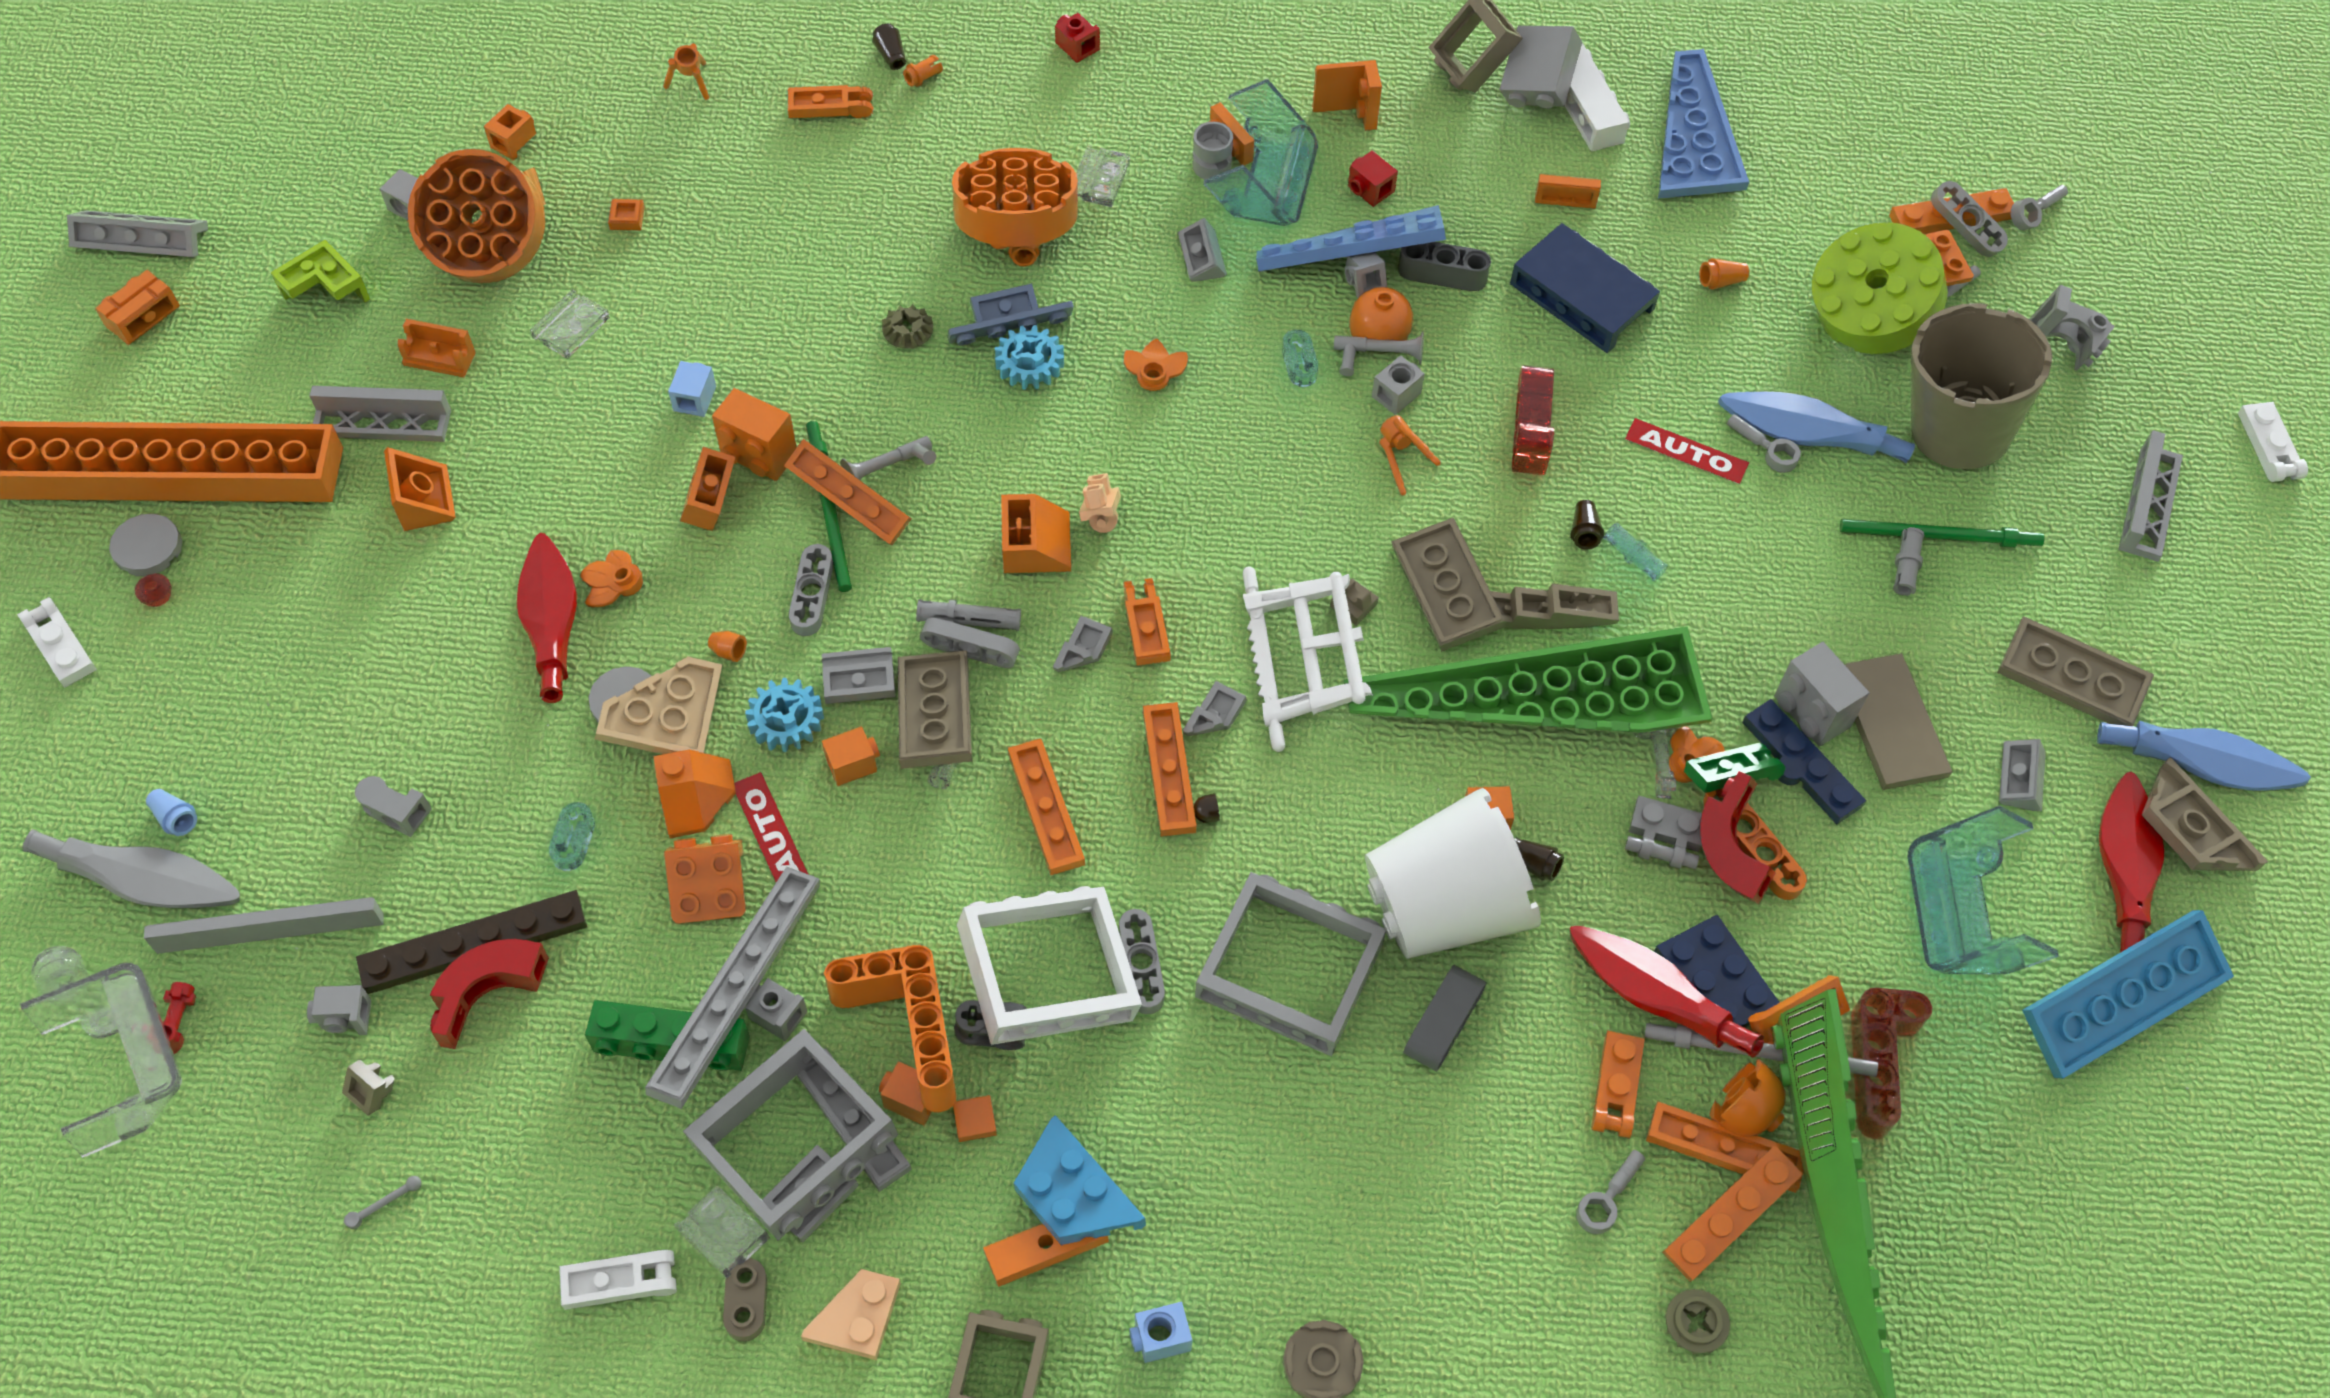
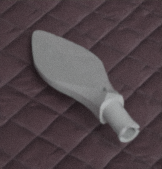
M34 829L28 833L22 847L24 852L56 862L58 870L84 876L103 886L113 894L137 904L164 908H196L232 905L239 902L240 899L239 891L218 873L196 859L171 850L156 847L102 846L69 837L64 842Z

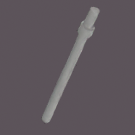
M1651 1023L1646 1024L1645 1038L1675 1043L1674 1047L1690 1049V1046L1748 1055L1725 1043L1720 1048H1717L1700 1034L1683 1025L1677 1024V1028ZM1764 1043L1760 1053L1756 1056L1783 1061L1782 1049L1776 1050L1774 1044ZM1848 1057L1850 1073L1871 1077L1877 1076L1878 1062Z

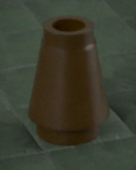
M889 23L878 26L873 31L872 43L890 69H901L905 66L906 59L900 31Z
M1581 500L1575 506L1570 536L1575 545L1581 549L1597 547L1604 537V530L1595 503L1591 500Z
M1515 838L1527 870L1542 881L1545 879L1553 881L1559 874L1564 862V855L1558 852V848Z

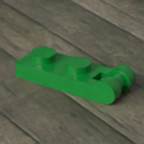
M1756 743L1687 760L1684 772L1704 793L1723 789L1727 780L1730 777L1735 778L1738 771L1751 776L1754 780L1768 778L1774 781L1784 774L1786 767L1778 758L1770 756V750L1763 743Z

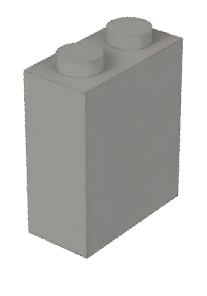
M1518 25L1517 32L1523 39L1509 54L1499 90L1508 104L1514 107L1521 108L1525 105L1539 106L1547 109L1553 106L1564 107L1581 50L1582 40L1573 26Z

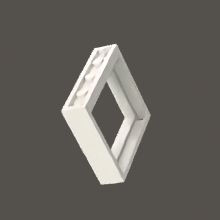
M1082 886L1073 891L1063 893L1047 891L1035 897L1021 898L1020 896H1013L994 903L978 901L963 908L957 928L991 1045L1134 1020L1142 1002L1104 887L1090 888ZM1091 912L1117 994L1005 1012L981 928Z

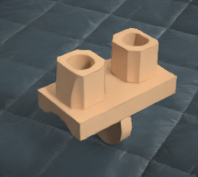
M1108 473L1089 476L1087 479L1088 486L1083 489L1084 501L1079 511L1081 522L1089 519L1090 526L1095 531L1100 533L1110 532L1118 522L1116 509L1121 498L1119 487L1111 488Z

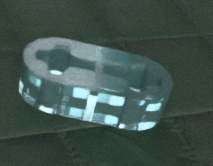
M1302 330L1287 332L1283 337L1282 354L1289 379L1299 387L1311 386L1316 382L1318 376V361L1311 337ZM1293 343H1297L1301 347V352H1297L1296 346ZM1299 364H1303L1305 371L1308 373H1303L1299 369Z
M573 802L568 804L559 814L549 845V854L554 865L560 870L571 871L577 869L585 859L594 831L595 820L590 808L584 803ZM578 815H582L584 821H578L575 831H573L570 820H576ZM571 842L574 853H568L566 858H562L560 852H566Z

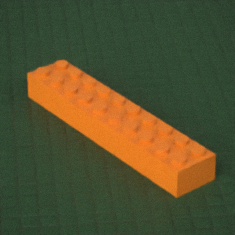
M0 421V499L332 502L343 446L333 424Z

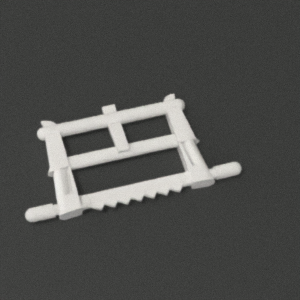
M1246 567L1243 570L1246 594H1243V598L1251 618L1247 629L1252 631L1249 641L1254 642L1251 652L1256 653L1253 663L1258 664L1254 673L1259 675L1256 684L1261 686L1258 695L1263 697L1265 703H1262L1263 718L1266 727L1269 728L1272 749L1276 752H1281L1285 748L1283 728L1280 722L1309 712L1315 715L1318 712L1352 701L1356 704H1361L1365 701V696L1373 695L1368 684L1362 682L1360 665L1358 664L1359 660L1355 642L1363 641L1364 639L1361 626L1352 628L1345 589L1350 583L1349 574L1342 576L1339 572H1333L1327 578L1289 583V587L1257 592L1259 588L1255 569ZM1332 595L1339 632L1313 636L1307 602ZM1294 606L1309 692L1279 699L1264 613ZM1342 646L1349 683L1323 689L1316 649Z

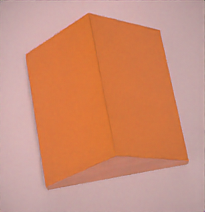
M389 447L384 450L392 506L404 531L446 523L456 518L447 464Z

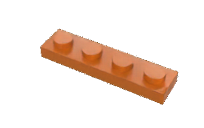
M2007 188L1969 194L1996 222L2012 219L2011 208L2014 202ZM1951 197L1943 199L1948 202ZM1931 201L1894 206L1889 214L1893 223L1907 225L1923 234L1955 229L1934 208ZM1960 203L1954 211L1957 212L1963 205ZM1963 212L1962 218L1964 223L1968 226H1975V216L1970 212Z
M805 439L801 441L784 464L787 469L890 545L895 543L912 519Z
M1178 702L1143 706V718L1160 836L1196 833L1197 826Z
M1042 739L1009 747L1008 756L1050 875L1085 866L1082 849Z
M1657 1102L1654 1108L1646 1137L1647 1142L1742 1175L1775 1145L1803 1173L1798 1149L1760 1136L1745 1137L1734 1134L1714 1120L1661 1102ZM1802 1176L1788 1191L1797 1192L1800 1188Z
M1774 1145L1662 1253L1690 1282L1693 1281L1786 1192L1803 1173Z

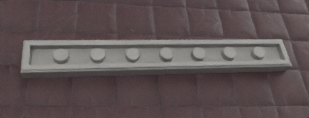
M789 867L785 868L646 1085L647 1096L682 1109L820 887L819 878Z

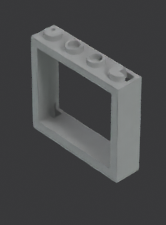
M1250 872L1196 982L1195 997L1332 1057L1383 946L1387 929L1381 927L1373 919L1359 918L1349 914L1343 907L1337 904H1326L1316 900L1302 889L1293 890L1283 886L1271 876L1257 875ZM1253 897L1367 945L1331 1025L1215 976Z
M805 1029L800 1031L683 1130L695 1150L777 1241L793 1227L797 1230L803 1223V1218L812 1210L827 1204L833 1197L836 1189L845 1181L855 1179L863 1171L864 1165L876 1154L880 1155L886 1152V1145L898 1136L892 1119ZM815 1060L873 1122L773 1210H770L713 1146Z

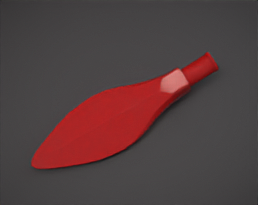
M540 532L532 541L520 574L517 591V611L521 624L528 634L535 652L536 668L541 676L540 697L546 703H557L563 698V680L568 678L567 648L577 608V592L572 572L553 541L545 533Z
M2132 771L2123 775L2114 787L2103 810L2099 830L2100 853L2116 902V926L2122 928L2120 953L2145 939V929L2151 925L2150 910L2153 892L2162 871L2165 852L2163 838L2142 816L2148 796L2139 778Z
M1584 926L1570 927L1572 942L1595 973L1610 988L1634 1006L1692 1029L1717 1048H1720L1725 1043L1748 1054L1752 1058L1760 1053L1764 1044V1036L1734 1023L1731 1012L1702 995L1687 977L1664 957L1623 937Z

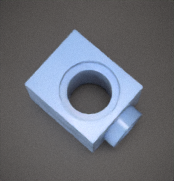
M1182 1302L1135 1313V1327L1129 1328L1134 1352L1142 1351L1145 1363L1191 1351L1192 1337ZM1155 1326H1163L1169 1330L1171 1335L1164 1341H1156L1149 1336L1148 1332Z

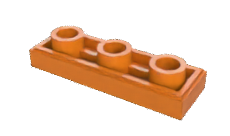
M1040 1224L983 1247L996 1283L1000 1287L1108 1243L1109 1239L1108 1236L1098 1238L1085 1237L1079 1242L1060 1245L1044 1224ZM1044 1246H1051L1047 1249H1043Z

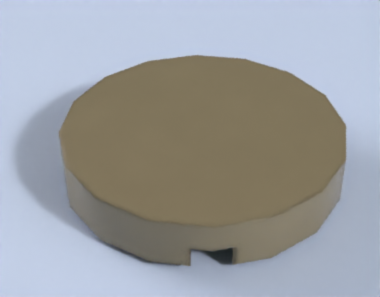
M1327 1320L1308 1322L1292 1334L1293 1336L1287 1341L1282 1361L1284 1374L1293 1391L1301 1397L1345 1398L1351 1394L1360 1381L1364 1364L1361 1346L1356 1338L1354 1339L1352 1334L1347 1332L1348 1330L1339 1323Z

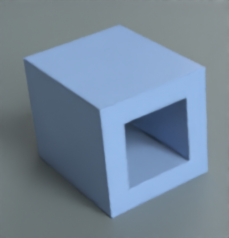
M680 361L668 390L673 411L705 417L716 389L712 367L702 363Z

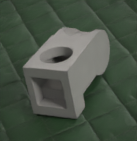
M367 777L361 780L355 788V796L361 803L365 813L409 837L413 835L432 810L423 793L411 789L405 796L389 788L380 777Z

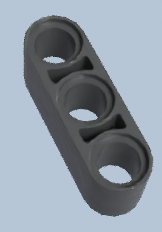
M1430 242L1401 247L1398 272L1400 276L1410 281L1467 291H1479L1487 284L1491 258L1489 254L1479 249Z
M1454 964L1410 1036L1403 1054L1437 1072L1478 1003L1487 982Z

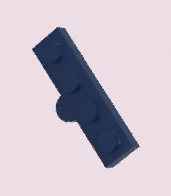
M1772 699L1745 715L1742 723L1760 743H1763L1770 750L1774 758H1778L1785 765L1784 774L1778 778L1781 783L1795 785L1801 781L1802 788L1836 825L1864 806L1867 800Z

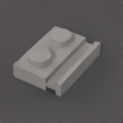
M891 647L821 654L826 704L896 697Z
M816 1145L762 1201L770 1210H773L828 1162L831 1157L821 1147ZM855 1179L845 1181L834 1191L833 1197L827 1204L812 1210L803 1218V1223L797 1230L793 1227L790 1231L803 1243L859 1186Z

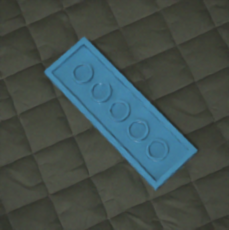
M2193 910L2022 1011L2053 1077L2063 1079L2233 978L2234 975L2204 911Z

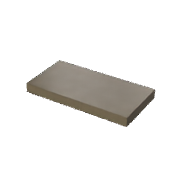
M1454 517L1391 541L1392 548L1441 652L1506 627L1505 620Z
M2024 616L2018 624L1997 671L1998 674L2104 722L2125 726L2134 725L2154 677V674Z
M967 650L898 657L899 761L901 769L972 762Z
M1903 654L1844 664L1870 692L1855 719V723L1882 789L1886 790L1949 778L1953 771Z

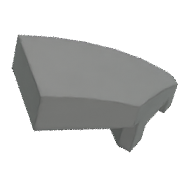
M1080 616L1069 642H1064L1053 665V669L1061 672L1099 661L1113 634L1112 628Z
M1215 681L1202 705L1195 708L1183 729V734L1192 736L1230 728L1246 703V696Z

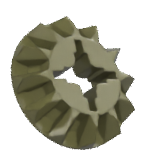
M913 304L909 308H903L899 305L896 311L888 310L886 319H882V332L885 339L896 347L915 348L924 344L931 337L933 332L932 317L927 315L925 308L918 310ZM906 320L910 324H912V332H909V330L906 329V327L903 325V321Z
M1691 1289L1677 1294L1669 1303L1664 1316L1666 1318L1667 1334H1670L1676 1341L1677 1347H1683L1691 1351L1693 1355L1697 1353L1710 1354L1719 1348L1727 1339L1730 1330L1729 1315L1723 1303L1713 1294L1703 1290ZM1706 1311L1707 1313L1702 1323L1706 1331L1698 1328L1690 1334L1688 1326L1691 1320L1687 1315L1696 1317L1698 1314Z

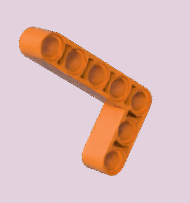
M911 945L839 958L830 962L825 968L824 976L829 999L836 1007L850 1008L905 998L922 1103L927 1110L932 1112L949 1110L955 1104L957 1095L931 950L926 946Z

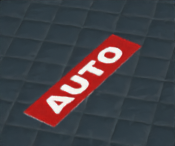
M1637 418L1634 419L1625 437L1626 440L1740 484L1749 464L1745 460Z
M759 772L735 782L736 796L775 882L778 881L786 867L808 874L762 773Z

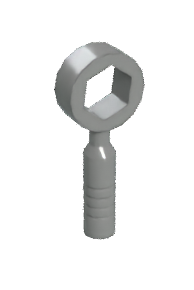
M2060 185L2037 201L2030 197L2016 201L2011 208V218L2014 225L2023 231L2037 227L2042 220V210L2068 194L2067 187ZM2024 208L2029 213L2028 219L2024 216Z
M1733 414L1727 422L1728 426L1755 445H1761L1767 449L1765 460L1771 469L1783 473L1795 469L1800 459L1801 451L1793 441L1776 439L1770 442L1763 433L1737 415ZM1785 451L1792 459L1781 460L1774 452Z
M1633 1150L1609 1182L1608 1190L1605 1194L1602 1192H1592L1581 1199L1576 1210V1218L1579 1225L1585 1231L1591 1234H1602L1612 1228L1617 1218V1207L1613 1199L1617 1194L1622 1193L1645 1161V1157L1640 1152ZM1588 1204H1601L1609 1215L1606 1222H1592L1585 1212L1586 1206Z

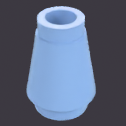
M155 789L148 794L146 805L167 834L182 836L189 833L195 827L197 815L195 808L191 804L165 792L163 789Z

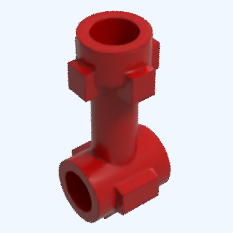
M173 982L170 991H165L163 1000L166 1003H170L165 1020L157 1024L150 1035L151 1042L157 1045V1050L162 1055H173L183 1046L184 1038L178 1032L186 1006H194L196 1000L195 988L190 984Z

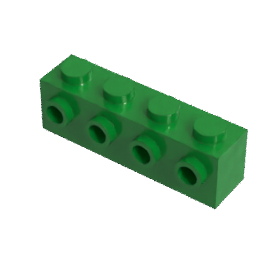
M594 1000L585 1037L593 1052L604 1056L619 1055L634 1057L643 1061H662L693 1012ZM738 1018L708 1067L720 1071H742L750 1038L744 1019Z

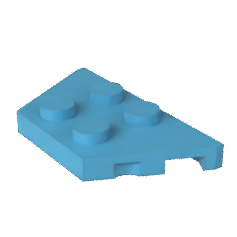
M1056 1115L1052 1117L1014 1181V1187L1017 1194L1059 1244L1079 1242L1085 1237L1098 1238L1110 1235V1230L1133 1226L1134 1230H1138L1146 1226L1145 1217L1058 1117Z

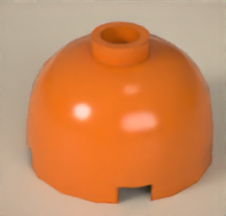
M1388 287L1372 288L1361 294L1354 302L1349 322L1351 335L1353 337H1367V339L1406 341L1412 330V308L1408 300L1399 291Z
M1757 1059L1756 1066L1750 1062L1731 1078L1722 1089L1723 1092L1727 1093L1724 1103L1720 1106L1715 1100L1710 1111L1712 1120L1734 1134L1751 1137L1757 1136L1765 1130L1773 1132L1785 1117L1781 1111L1785 1105L1786 1091L1780 1078L1760 1059Z

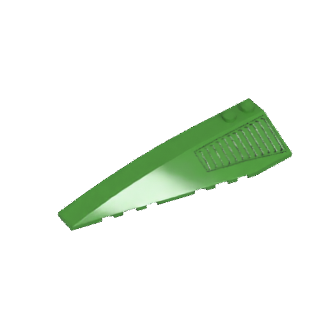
M1829 989L1781 1013L1777 1026L1772 1027V1036L1775 1049H1782L1784 1063L1778 1065L1779 1078L1783 1087H1788L1804 1178L1822 1248L1838 1298L1877 1397L1896 1398L1890 1351L1888 1348H1882L1881 1340H1886L1885 1314L1881 1306L1875 1307L1874 1299L1879 1298V1288H1881L1879 1271L1874 1266H1869L1868 1258L1872 1257L1875 1243L1865 1178H1857L1858 1171L1862 1170L1861 1144L1857 1138H1851V1131H1855V1118H1857L1855 1101L1846 1099L1845 1092H1848V1081H1852L1836 989Z

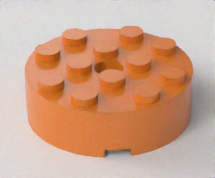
M1004 148L979 154V160L970 164L966 161L963 162L956 169L952 177L953 212L957 226L968 236L991 244L996 249H1004L1006 247L1038 248L1042 243L1052 241L1068 232L1078 217L1077 174L1066 161L1059 163L1052 160V154L1028 148Z
M463 149L448 153L435 160L436 163L416 180L408 203L409 228L418 249L438 268L456 278L472 283L498 282L522 270L537 253L545 230L544 205L533 182L508 160L485 150ZM480 210L482 215H480L477 221L472 223L473 214Z

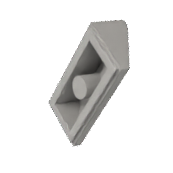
M1205 218L1178 232L1189 278L1192 282L1221 278L1227 275L1215 229Z
M2040 739L2004 741L2000 804L2031 811H2042L2046 753Z

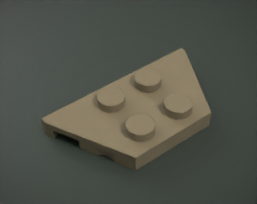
M2172 758L2167 759L2162 764L2142 816L2192 870L2258 871L2268 862Z

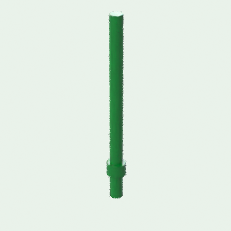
M817 421L808 422L806 429L809 443L829 456L826 442L822 441L819 423ZM819 492L838 590L840 592H848L852 589L836 506L835 503Z
M1841 519L1840 532L1902 536L1904 529L1907 530V528L1912 527L1922 530L1924 538L1999 543L2000 547L2015 548L2017 545L2042 547L2045 540L2044 533L2019 532L2017 528L2002 527L2001 530L1852 519Z

